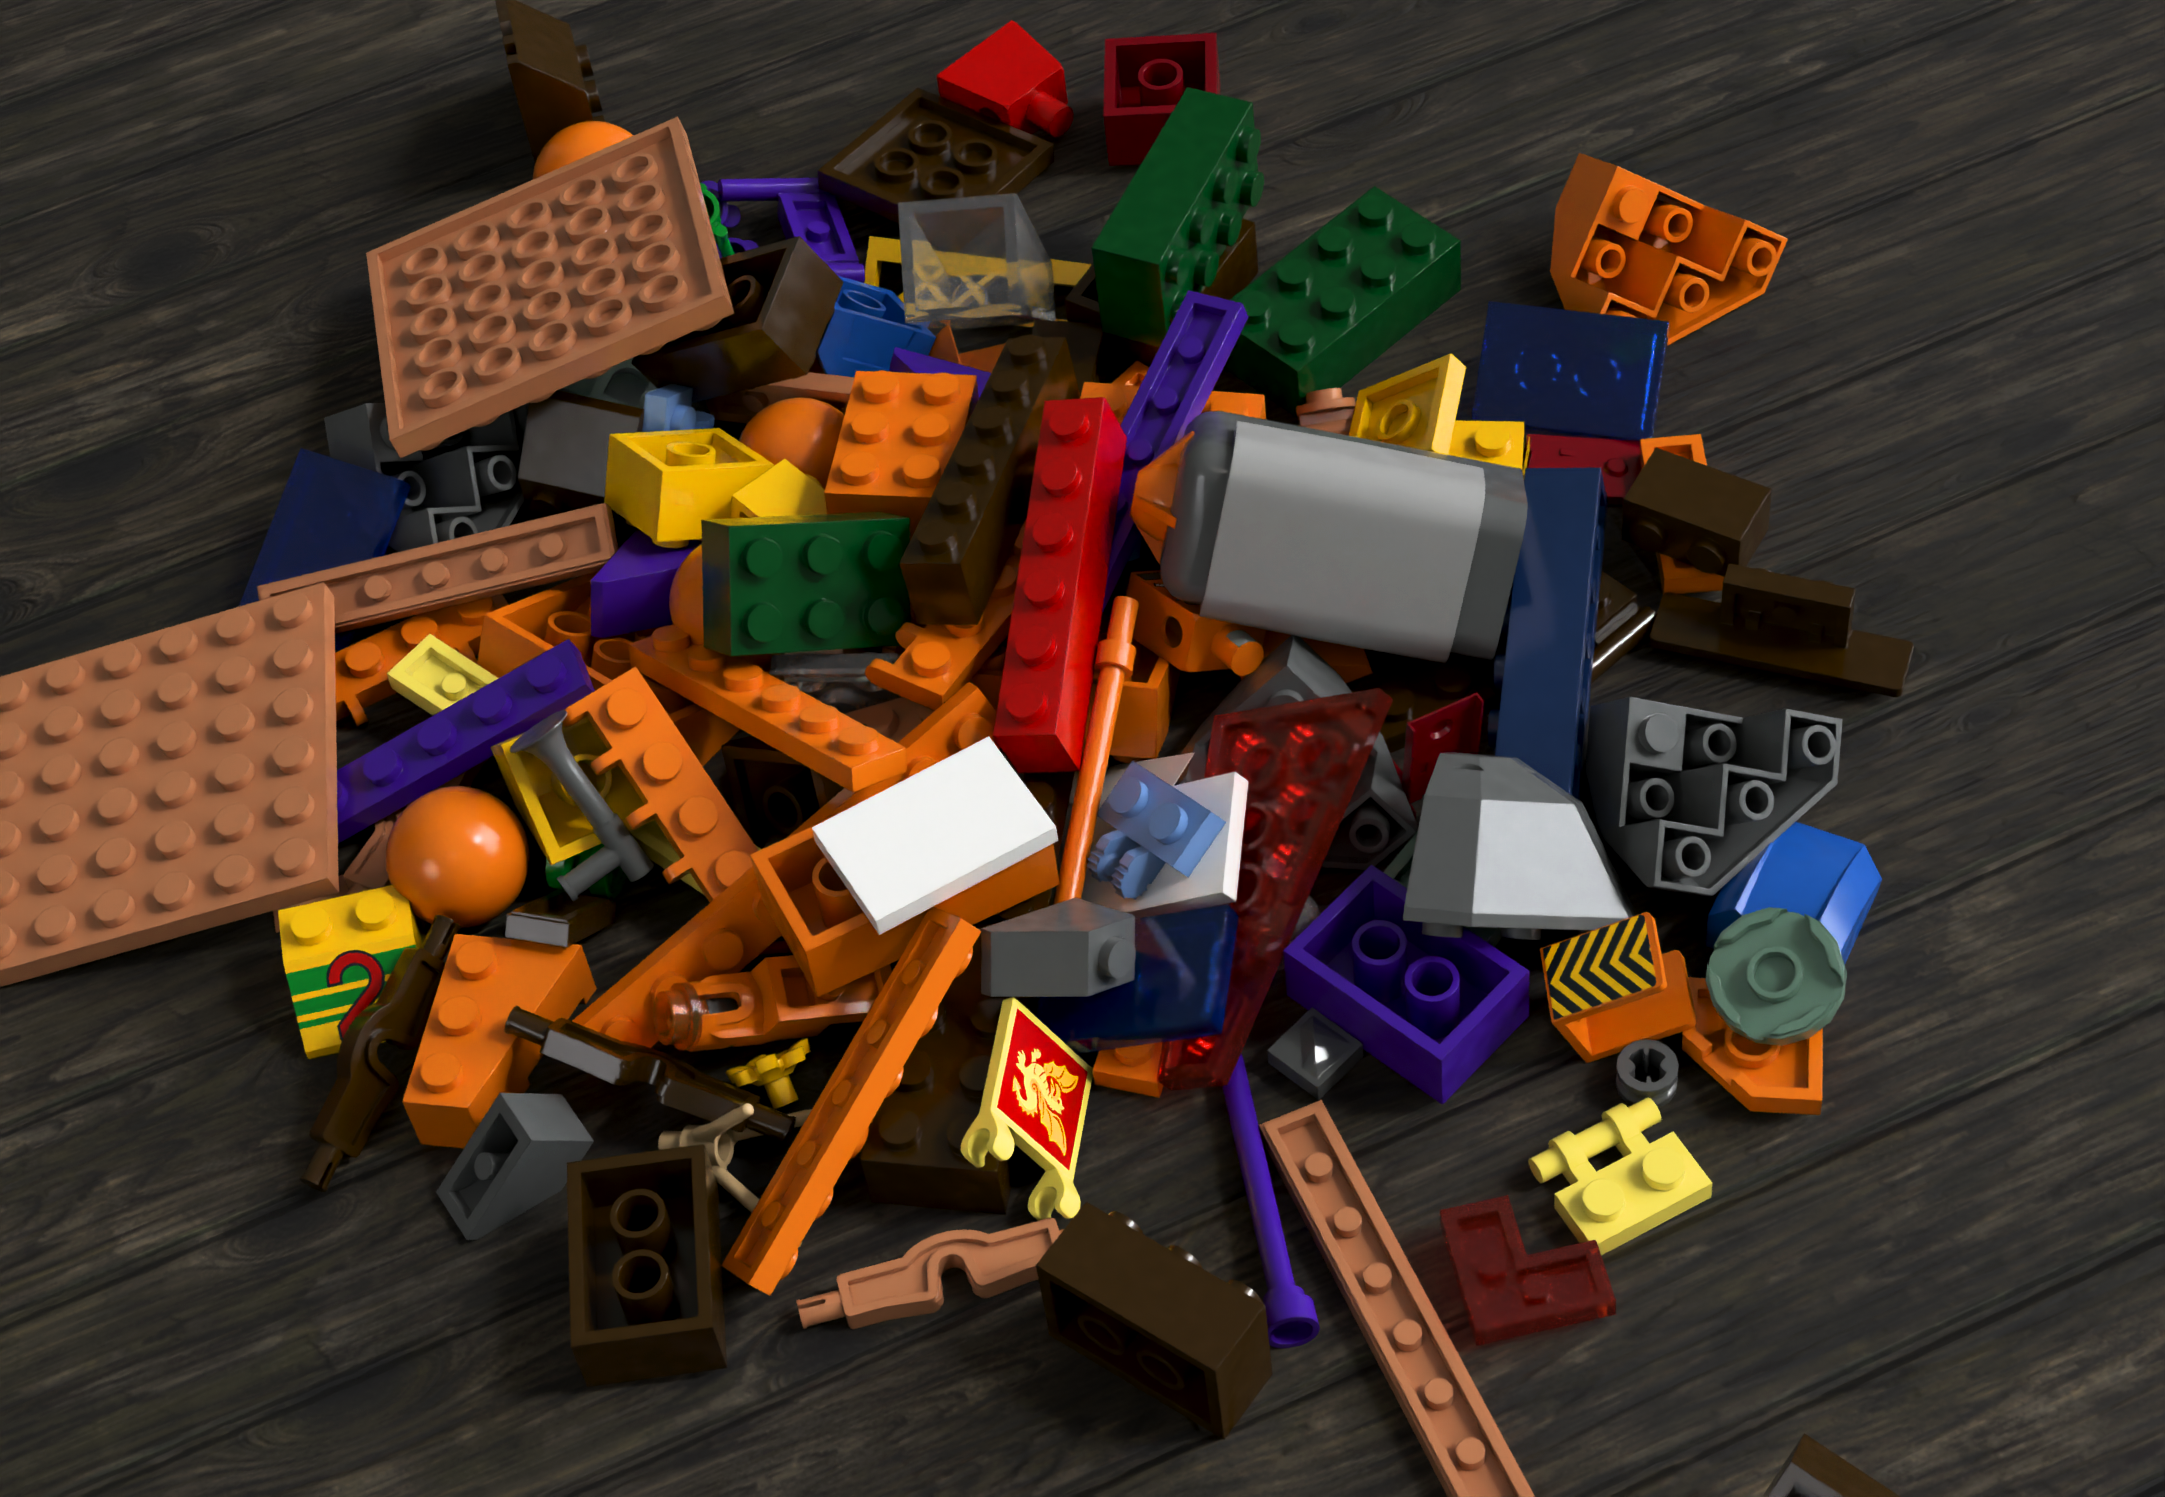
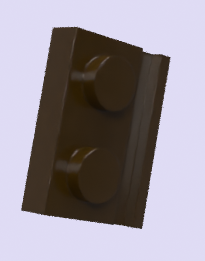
M1450 653L1446 663L1394 655L1371 664L1372 674L1346 683L1384 737L1389 753L1405 748L1406 725L1408 722L1474 693H1478L1484 701L1482 717L1489 715L1490 709H1496V695L1472 657Z

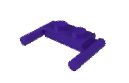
M818 178L719 179L718 192L720 202L778 201L777 215L786 240L800 236L837 276L862 283L865 282L864 266L862 263H859L835 195L819 189Z

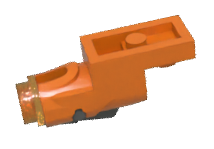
M793 955L766 957L751 972L712 975L705 977L702 981L674 983L668 991L658 992L653 1004L654 1029L659 1041L663 1045L674 1044L677 1049L690 1052L722 1049L732 1046L759 1045L776 1040L818 1036L830 1024L864 1021L892 973L891 965L888 964L817 998Z

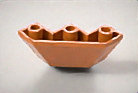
M1579 153L1555 210L1550 273L1578 345L1631 366L1764 294L1788 238L1746 219L1703 205L1619 166Z

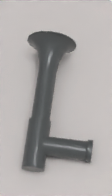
M561 710L548 716L526 731L514 742L510 752H528L544 762L593 826V832L604 845V847L570 872L556 878L574 902L579 898L578 895L618 866L628 880L634 882L645 876L654 867V864L618 814L613 813L575 761L566 745L562 732V722L567 716V711Z

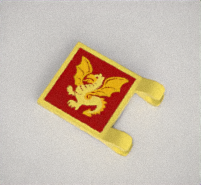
M1010 997L1002 1001L980 1112L962 1139L961 1153L976 1168H981L985 1165V1156L988 1151L997 1160L1006 1161L1012 1156L1014 1145H1017L1045 1170V1173L1029 1197L1028 1210L1030 1214L1039 1221L1051 1218L1055 1208L1065 1219H1071L1080 1210L1081 1204L1079 1194L1073 1184L1092 1083L1093 1068L1015 997Z

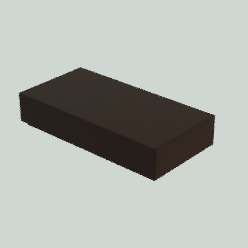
M557 889L507 914L505 937L569 947L615 923L617 901L613 900L612 897L607 898L581 893L578 895L579 898L573 902L565 890Z

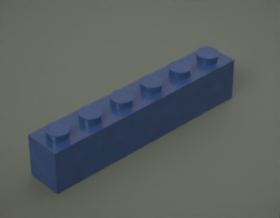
M1526 468L1524 485L1528 502L1527 520L1513 579L1512 599L1508 600L1501 629L1502 637H1507L1506 654H1496L1494 662L1495 690L1502 693L1500 709H1490L1488 741L1491 748H1496L1495 756L1517 757L1580 801L1608 500L1601 468Z

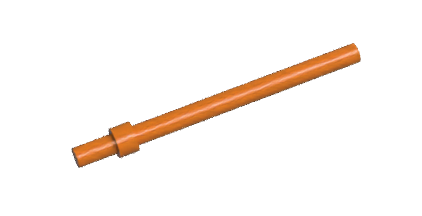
M1117 596L1114 598L1106 639L1101 640L1097 647L1094 670L1099 676L1059 872L1060 884L1056 887L1053 905L1075 897L1079 899L1082 897L1087 872L1086 865L1089 862L1087 858L1090 856L1124 679L1132 675L1136 648L1131 642L1139 603L1134 598L1127 596Z

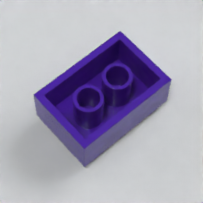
M1371 864L1283 950L1287 996L1307 1010L1312 1007L1360 1041L1365 1051L1443 1105L1529 1017V970L1465 927H1463V937L1461 938L1421 934L1422 922L1403 920L1407 888Z

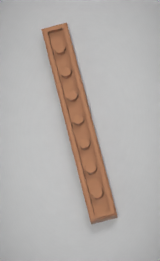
M1322 1100L1260 1124L1262 1141L1447 1497H1535Z

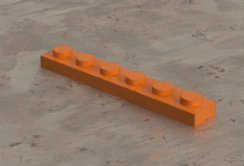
M675 625L660 627L653 631L652 636L628 644L630 666L632 668L636 666L640 673L851 792L859 791L907 772L906 747L883 736L875 729L846 716L835 707L828 706L800 691L798 687L789 685L763 671L759 666L752 665L738 656H729L704 648V645L697 646L691 644L690 634Z
M936 907L928 909L721 1266L771 1296L778 1282L791 1272L797 1261L798 1248L814 1220L822 1216L829 1207L833 1197L834 1185L849 1159L855 1157L863 1148L868 1137V1127L882 1102L899 1086L903 1077L904 1064L918 1040L925 1036L933 1027L938 1016V1006L952 981L960 976L969 965L973 955V945L979 937L981 930L962 918Z

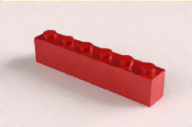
M1105 397L1050 400L1044 403L993 732L994 739L1017 773L1080 771L1094 674V662L1098 646L1127 437Z

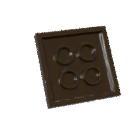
M916 88L818 170L819 189L938 241L957 247L1054 162V143L921 88Z

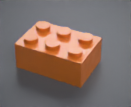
M885 370L856 371L824 492L827 514L884 512L909 517L911 540L979 400L977 375L904 373Z

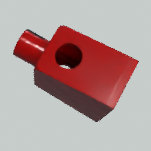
M1013 20L1009 21L936 75L940 97L1029 134H1033L1041 128L1053 137H1059L1072 124L1074 113L1072 108L1067 106L1065 75L1061 63Z

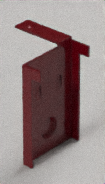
M1527 434L1524 446L1526 456L1523 479L1525 478L1526 468H1601L1608 504L1623 505L1624 497L1642 470L1639 458L1640 441Z
M1474 693L1408 722L1406 725L1403 772L1393 759L1392 761L1415 820L1417 812L1411 803L1422 799V795L1425 794L1439 754L1447 752L1479 754L1484 701L1478 693Z

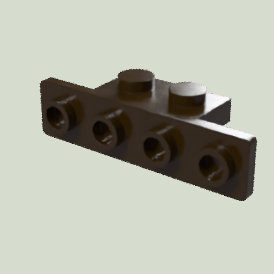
M1734 564L1728 565L1723 581L1721 603L1674 593H1665L1662 596L1650 633V646L1653 648L1891 697H1900L1902 695L1914 649V644L1911 641L1852 629L1855 588L1835 585L1823 580L1815 581L1775 573L1763 568H1749Z

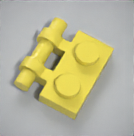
M1649 1097L1629 1107L1620 1103L1602 1113L1601 1122L1576 1135L1571 1131H1566L1549 1140V1149L1528 1160L1530 1169L1538 1182L1544 1183L1560 1174H1563L1569 1182L1570 1186L1555 1193L1554 1208L1592 1260L1711 1198V1180L1674 1131L1652 1143H1649L1641 1133L1662 1120L1657 1105ZM1616 1146L1623 1155V1158L1596 1172L1588 1159Z

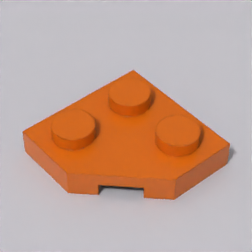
M1688 977L1697 1023L1694 1028L1682 1032V1050L1749 1111L1821 1115L1823 1028L1808 1039L1784 1046L1755 1043L1733 1032L1719 1016L1713 1006L1706 978Z

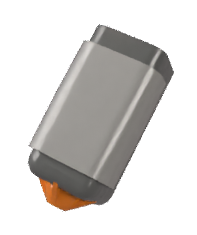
M1209 411L1196 416L1187 425L1182 439L1138 471L1130 516L1160 565V577L1165 588L1172 596L1184 602L1200 605L1199 616L1323 642L1446 663L1450 653L1491 661L1494 658L1525 532L1528 502L1521 468L1224 411Z

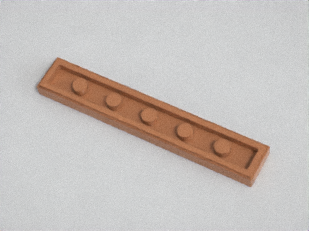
M601 503L257 586L260 601L324 582L334 595L335 634L598 572L619 548L612 509L608 504Z

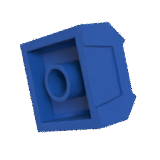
M838 276L843 281V285L834 305L833 316L826 325L815 353L816 360L825 374L855 377L856 371H889L895 347L929 355L936 336L893 291Z
M1799 822L1793 823L1722 887L1708 914L1706 946L1714 949L1713 946L1721 932L1742 915L1768 907L1784 908L1788 912H1796L1803 916L1806 914L1820 921L1837 940L1845 965L1882 881L1865 844Z

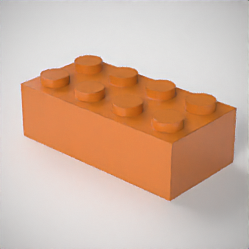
M811 826L750 854L762 901L818 998L899 960L928 910L879 935L816 844L812 832V827L814 826ZM1049 845L934 907L974 925L1059 885L1054 845Z

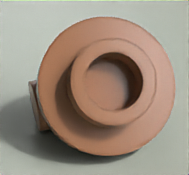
M1329 388L1306 393L1307 404L1296 407V414L1299 420L1298 426L1349 435L1356 405L1355 398H1342L1341 388Z

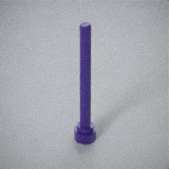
M1227 1051L1218 1057L1217 1066L1268 1290L1263 1296V1304L1266 1306L1269 1345L1275 1348L1301 1346L1314 1339L1320 1330L1314 1301L1310 1296L1305 1295L1301 1287L1295 1285L1243 1055L1236 1051Z

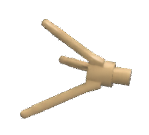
M745 1103L705 1125H687L682 1131H663L658 1141L659 1150L705 1144L716 1182L751 1213L760 1200L726 1170L733 1157L734 1145L738 1141L763 1135L748 1128L743 1132L731 1130V1128L753 1115L754 1108L751 1104ZM812 1109L787 1114L796 1117L794 1128L803 1126Z

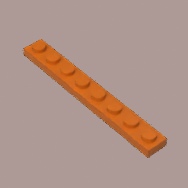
M968 682L898 742V744L906 747L907 772L856 792H851L844 788L788 837L857 805L988 736L999 749L1000 746L993 737L996 710L981 690ZM751 867L573 1019L572 1022L620 1041L649 1048L654 1046L680 1023V1017L675 1016L674 998L677 988L685 982L702 981L705 977L712 975L738 973L782 936L762 901L754 868Z

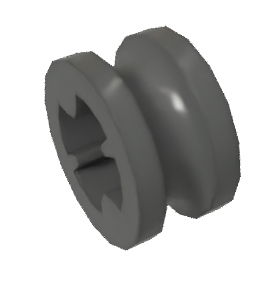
M1644 1039L1634 1041L1624 1047L1618 1055L1616 1065V1088L1619 1096L1629 1105H1633L1647 1097L1651 1098L1658 1108L1669 1103L1677 1091L1679 1063L1676 1054L1667 1045L1655 1040ZM1642 1067L1644 1073H1647L1648 1067H1653L1659 1070V1080L1652 1082L1651 1077L1647 1076L1646 1083L1640 1082L1635 1079V1069Z

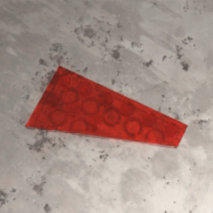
M1380 688L1214 716L1204 779L1237 772L1248 780L1236 902L1183 912L1156 1079L1157 1082L1171 1091L1228 1085L1284 955L1283 950L1290 941L1393 702V699Z

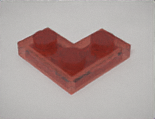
M1508 1195L1439 1210L1440 1227L1476 1346L1616 1314V1299L1596 1240L1527 1255Z

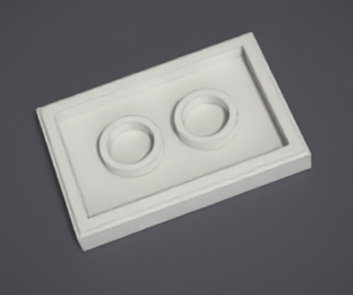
M989 736L812 827L816 844L879 935L1058 841L1055 824Z
M1230 772L1173 786L1226 822L1189 878L1165 863L1152 884L1147 885V891L1145 890L1142 896L1139 895L1136 900L1127 897L1124 899L1115 893L1116 890L1109 881L1099 882L1092 877V873L1087 867L1081 899L1135 915V922L1236 902L1248 780L1237 772ZM1098 816L1091 846L1092 852L1096 849L1095 845L1102 835L1117 830Z

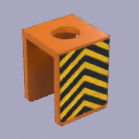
M1648 912L1540 948L1551 1022L1586 1063L1620 1053L1624 1047L1634 1041L1644 1039L1656 1041L1692 1029L1697 1023L1685 958L1679 950L1661 954L1656 921Z

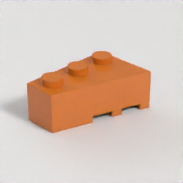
M463 934L454 935L402 1101L420 1144L464 1149L499 1093L526 1092L530 1086L528 1076L544 1054L540 1053V1045L513 1034L505 1033L506 1021L510 1012L516 1006L554 1022L559 1018L568 1020L580 1002L587 1004L597 988L582 945L572 944L569 947L521 939Z

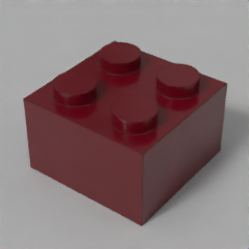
M1216 33L1105 39L1103 118L1109 166L1142 164L1187 87L1220 95V71Z

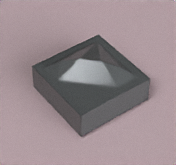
M1312 1007L1267 1050L1268 1063L1317 1100H1320L1364 1057L1363 1044Z

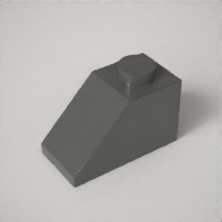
M1075 897L981 928V994L990 997H1088L1133 981L1136 958L1135 915Z
M499 1093L436 1193L466 1240H478L560 1192L567 1183V1162L581 1161L594 1140L562 1094Z

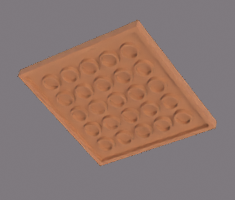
M678 116L366 253L389 440L400 458L416 451L431 450L440 445L446 438L472 427L486 426L506 412L527 403L544 401L559 389L582 379L597 378L606 373L612 366L638 355L652 354L672 340L693 331L710 329L723 318L734 314L688 136Z
M324 582L0 677V987L339 892L334 595Z

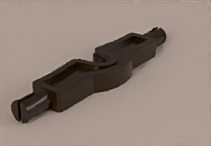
M435 915L421 947L405 948L377 1002L364 1009L346 1031L337 1058L338 1078L309 1134L311 1139L319 1143L308 1167L300 1178V1181L308 1184L309 1187L321 1192L327 1191V1187L343 1156L357 1158L360 1155L374 1125L397 1092L399 1081L395 1074L391 1073L379 1061L377 1049L382 1041H386L390 1045H396L402 1050H413L420 1045L445 967L443 960L452 944L454 935L461 929L458 923H453L454 920L443 915Z
M519 1006L512 1009L506 1021L505 1033L513 1034L540 1045V1053L574 1066L614 1085L624 1086L635 1081L654 1085L656 1087L655 1093L657 1094L656 1100L664 1105L713 1122L731 1110L749 1103L754 1108L753 1115L731 1128V1130L743 1132L748 1128L778 1140L782 1144L788 1142L796 1123L795 1116H789L759 1104L760 1097L758 1095L705 1075L689 1064L666 1053L646 1046L620 1041L565 1018H559L553 1022L521 1009Z

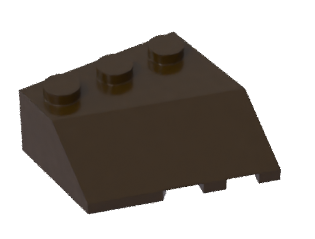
M495 0L503 35V44L507 54V65L536 163L537 157L544 145L560 130L585 121L605 122L604 115L597 117L592 115L593 113L602 112L595 79L584 81V78L594 76L586 44L575 46L570 24L516 0Z

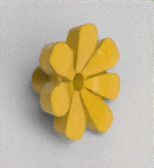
M808 1038L797 1041L788 1050L778 1054L767 1056L766 1054H761L750 1060L745 1066L730 1068L725 1073L732 1084H736L737 1088L746 1084H754L758 1087L764 1085L773 1109L798 1100L789 1074L793 1073L795 1066L799 1062L806 1060L805 1055L811 1052Z

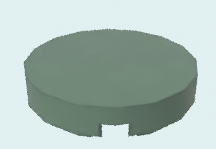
M1768 907L1742 915L1721 932L1713 946L1714 951L1710 956L1709 965L1707 964L1706 983L1716 1012L1733 1032L1755 1043L1784 1046L1812 1037L1832 1021L1844 1000L1847 971L1837 940L1820 921L1806 914L1803 916L1796 912H1788L1784 908Z

